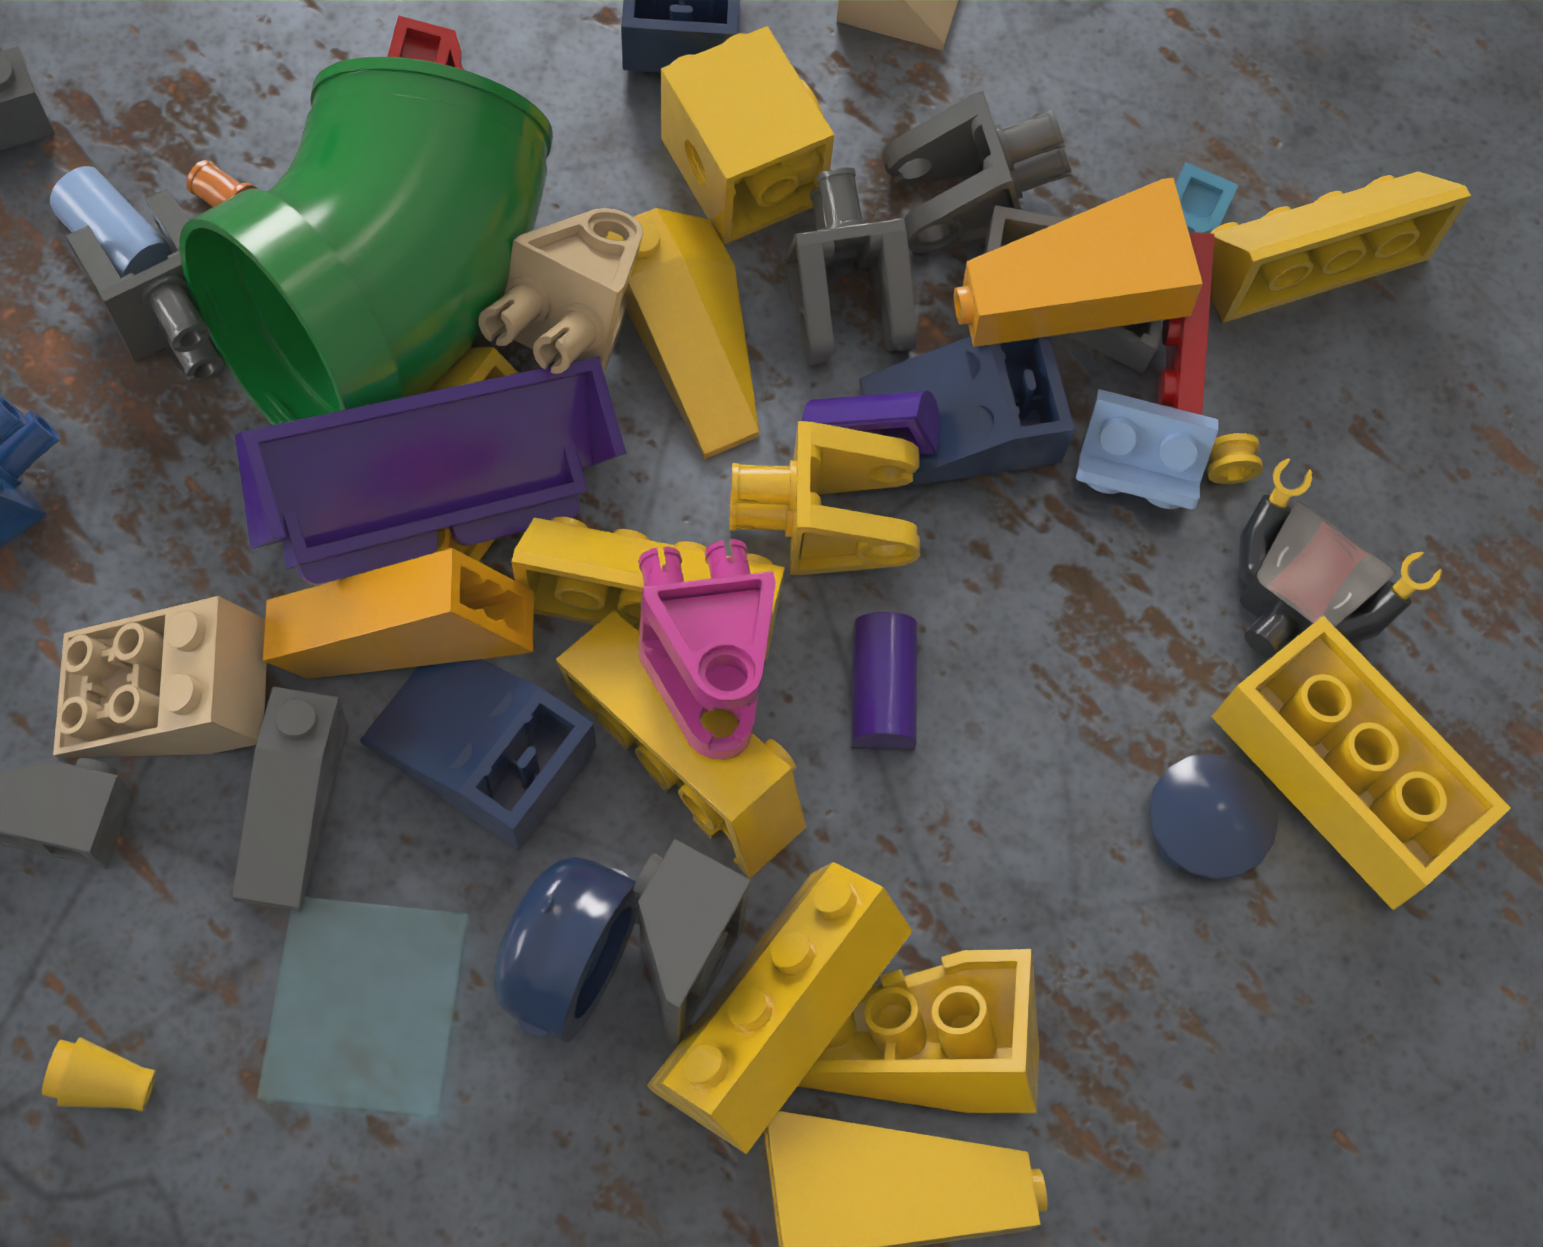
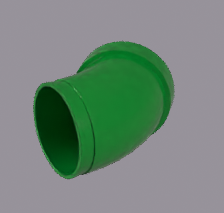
M361 57L337 62L321 70L313 81L310 97L312 108L306 117L300 146L294 160L278 182L267 192L259 189L242 191L183 225L179 238L180 259L195 307L201 319L209 327L210 338L232 375L271 425L426 393L466 354L482 333L478 321L480 313L505 294L510 273L513 240L535 229L546 182V159L551 152L553 130L547 117L533 103L498 82L440 63L400 57Z

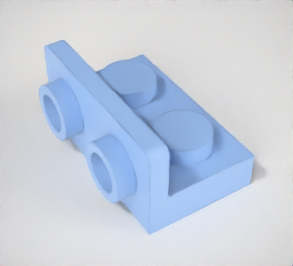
M1098 389L1079 450L1076 479L1087 483L1091 488L1102 493L1115 494L1124 492L1144 497L1150 503L1161 508L1176 509L1183 507L1194 510L1200 498V482L1218 433V419Z

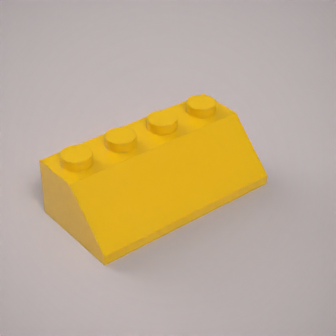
M1418 171L1398 178H1394L1392 175L1383 176L1372 181L1364 188L1344 194L1342 191L1329 192L1318 198L1314 203L1294 209L1288 206L1279 207L1268 212L1261 219L1241 225L1237 222L1220 225L1210 232L1215 234L1210 299L1221 322L1225 323L1429 260L1471 197V194L1465 185Z
M534 517L516 546L511 561L515 581L534 591L535 614L590 625H597L613 610L632 626L640 622L644 581L638 560L644 552L652 548H657L661 570L662 565L666 564L663 549L664 547L676 548L681 554L684 582L711 579L709 567L704 556L707 547L689 541L677 542L675 545L651 541L646 535L629 529H618L613 533L590 529L583 522L569 517H555L551 521ZM748 554L747 560L750 573L773 571L776 582L765 660H767L782 591L785 567L773 565L769 559L763 556Z
M1324 615L1237 685L1211 716L1393 911L1430 884L1511 809Z
M835 862L811 873L647 1085L648 1088L747 1154L913 932L884 887Z

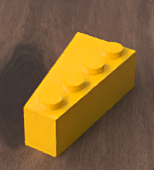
M613 610L556 658L568 691L624 749H628L633 743L638 745L635 749L637 758L648 771L649 776L665 792L675 784L680 788L678 794L686 807L694 815L693 821L710 839L721 831L732 842L736 855L733 863L751 879L806 828L793 771L796 769L793 759L775 740L768 739L763 743L753 733L747 748L737 756L725 760L710 759L695 751L689 745L640 662L638 651L640 622L632 626ZM725 709L709 710L700 719L703 727L713 733L715 738L731 736L739 725L737 718Z

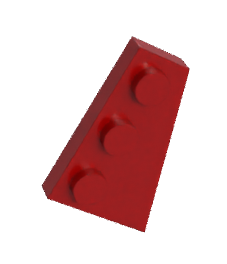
M1190 232L1189 236L1203 284L1191 316L1165 319L1163 321L1162 343L1163 346H1166V369L1162 370L1159 379L1158 404L1202 415L1215 234Z

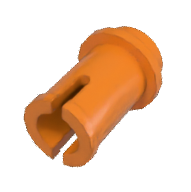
M208 160L197 163L188 174L186 180L187 190L191 194L200 197L212 207L242 191L258 189L249 182L239 183L219 169L216 164Z

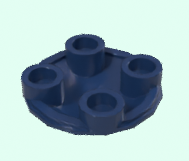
M1216 754L1188 756L1169 767L1153 788L1149 807L1153 835L1159 843V855L1166 864L1173 868H1183L1191 874L1214 880L1239 877L1244 873L1254 870L1274 845L1278 816L1273 796L1259 775L1238 760Z

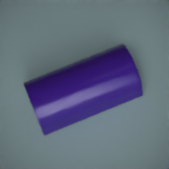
M928 390L813 399L806 404L802 416V421L904 439L913 442L918 447L919 455L937 453L940 438V415L936 399L932 392Z
M897 612L864 614L859 616L853 625L851 747L915 750L917 744V621L909 615Z

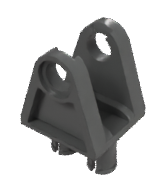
M984 91L965 98L891 141L882 152V160L886 172L893 177L897 185H914L976 174L914 208L905 216L908 247L917 253H934L984 244L995 205L1021 210L1018 199L1023 198L1022 192L1065 177H1071L1072 173L1064 149V140L1054 110L1002 129L1001 124L994 125Z
M850 167L831 169L818 174L817 181L820 187L811 190L809 193L810 200L813 203L817 231L797 233L783 260L803 354L808 366L824 364L825 361L830 360V355H835L826 278L828 266L854 263L856 270L867 269L887 350L902 352L915 350L917 346V323L905 220L900 218L873 223L862 220L855 182L856 173L855 169Z
M168 189L145 198V201L153 212L154 216L152 217L172 254L167 256V260L136 275L130 273L120 278L89 225L66 235L65 237L135 362L170 345L190 382L201 383L208 381L222 370L224 362L221 356L216 353L209 340L211 334L209 327L201 319L195 307L181 264L179 251L180 232L183 225L189 219Z

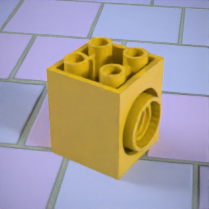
M768 26L748 34H736L721 45L696 55L688 54L681 56L670 65L661 68V139L705 215L710 219L723 245L813 208L809 193L811 190L820 187L817 181L818 174L830 170L835 134L825 120L813 91L798 76Z

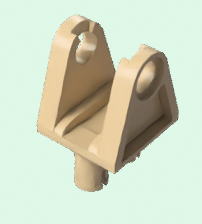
M601 208L518 236L513 240L510 273L505 294L483 310L478 318L482 334L491 342L494 337L501 333L502 335L497 338L496 345L499 346L508 345L515 340L533 349L534 357L543 369H546L548 365L556 361L551 367L550 373L553 374L564 372L574 361L599 356L605 375L625 316L627 297L624 293L634 268L643 236L640 223L622 211ZM611 231L624 237L625 241H613L600 236H608V232Z

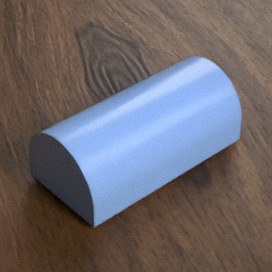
M90 166L76 168L64 175L54 186L50 195V205L54 214L71 232L89 225L120 278L130 273L136 275L167 260V256L172 254L166 241L96 168Z

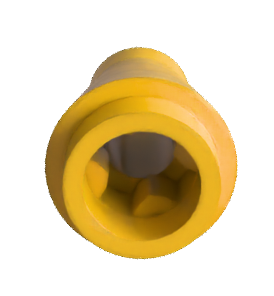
M79 1037L76 1043L59 1040L46 1070L42 1095L57 1099L58 1107L121 1108L144 1112L153 1089L156 1070L141 1067L82 1037Z

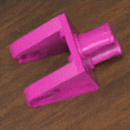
M730 539L732 556L728 557V559L724 540L711 544L704 552L711 579L684 582L680 552L676 548L664 547L663 552L666 564L662 565L661 570L657 548H652L644 552L638 560L644 581L638 647L640 662L689 745L695 751L710 759L725 760L737 756L747 748L752 737L776 584L774 573L771 571L751 574L747 560L746 544L741 540ZM725 709L737 718L739 725L731 736L715 738L713 733L703 727L700 720L702 715L709 710Z

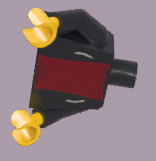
M1290 459L1279 462L1273 472L1275 488L1271 495L1265 494L1262 496L1241 532L1239 542L1238 575L1247 585L1239 601L1245 609L1257 617L1245 632L1244 637L1254 651L1268 658H1272L1284 647L1287 641L1291 642L1323 615L1351 644L1374 638L1411 605L1412 602L1409 597L1416 590L1426 591L1434 588L1442 576V569H1439L1430 581L1422 584L1415 583L1409 574L1410 567L1425 554V552H1416L1404 560L1401 567L1402 578L1393 583L1390 580L1396 571L1298 500L1291 509L1287 505L1292 496H1298L1306 492L1310 487L1312 471L1308 470L1303 483L1295 489L1285 488L1280 482V474Z

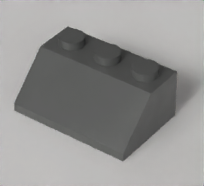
M674 839L664 857L656 853L650 856L638 876L634 891L639 893L635 908L639 910L636 924L640 925L641 950L666 1040L678 1046L743 931L751 880Z

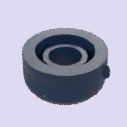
M571 857L554 863L542 872L527 890L506 929L494 966V991L504 1011L518 1020L520 1028L525 1033L538 1038L549 1035L563 1043H567L578 1034L591 1016L619 964L639 910L635 908V903L639 896V893L634 891L636 881L631 879L626 873L621 870L610 869L592 860Z

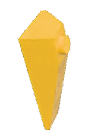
M659 208L634 216L633 218L642 226L643 236L639 253L624 293L627 297L626 312L700 453L705 460L758 438L759 425L736 269L710 219ZM611 231L608 232V236H602V238L608 240L625 241L624 237Z
M1031 949L963 950L941 957L943 965L906 976L903 975L902 969L880 975L882 983L873 985L797 1087L963 1113H1037L1039 1039L1034 965Z

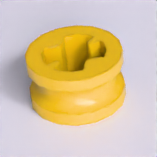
M1233 433L1215 438L1208 461L1212 462L1207 468L1209 480L1218 484H1237L1259 476L1263 472L1262 459L1256 456L1260 451L1259 439L1247 433Z

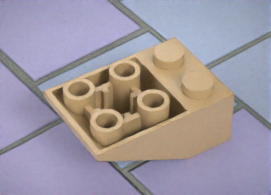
M215 596L64 633L53 756L58 758L198 755L213 754L256 745L265 709L267 663L263 661L265 618L220 596Z

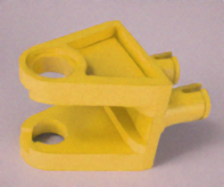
M798 421L793 460H790L789 466L739 465V463H732L729 531H736V529L785 531V537H790V575L866 570L910 564L920 557V538L917 535V525L902 519L822 506L819 495L907 485L913 482V473L919 468V449L913 442L900 438L821 423Z

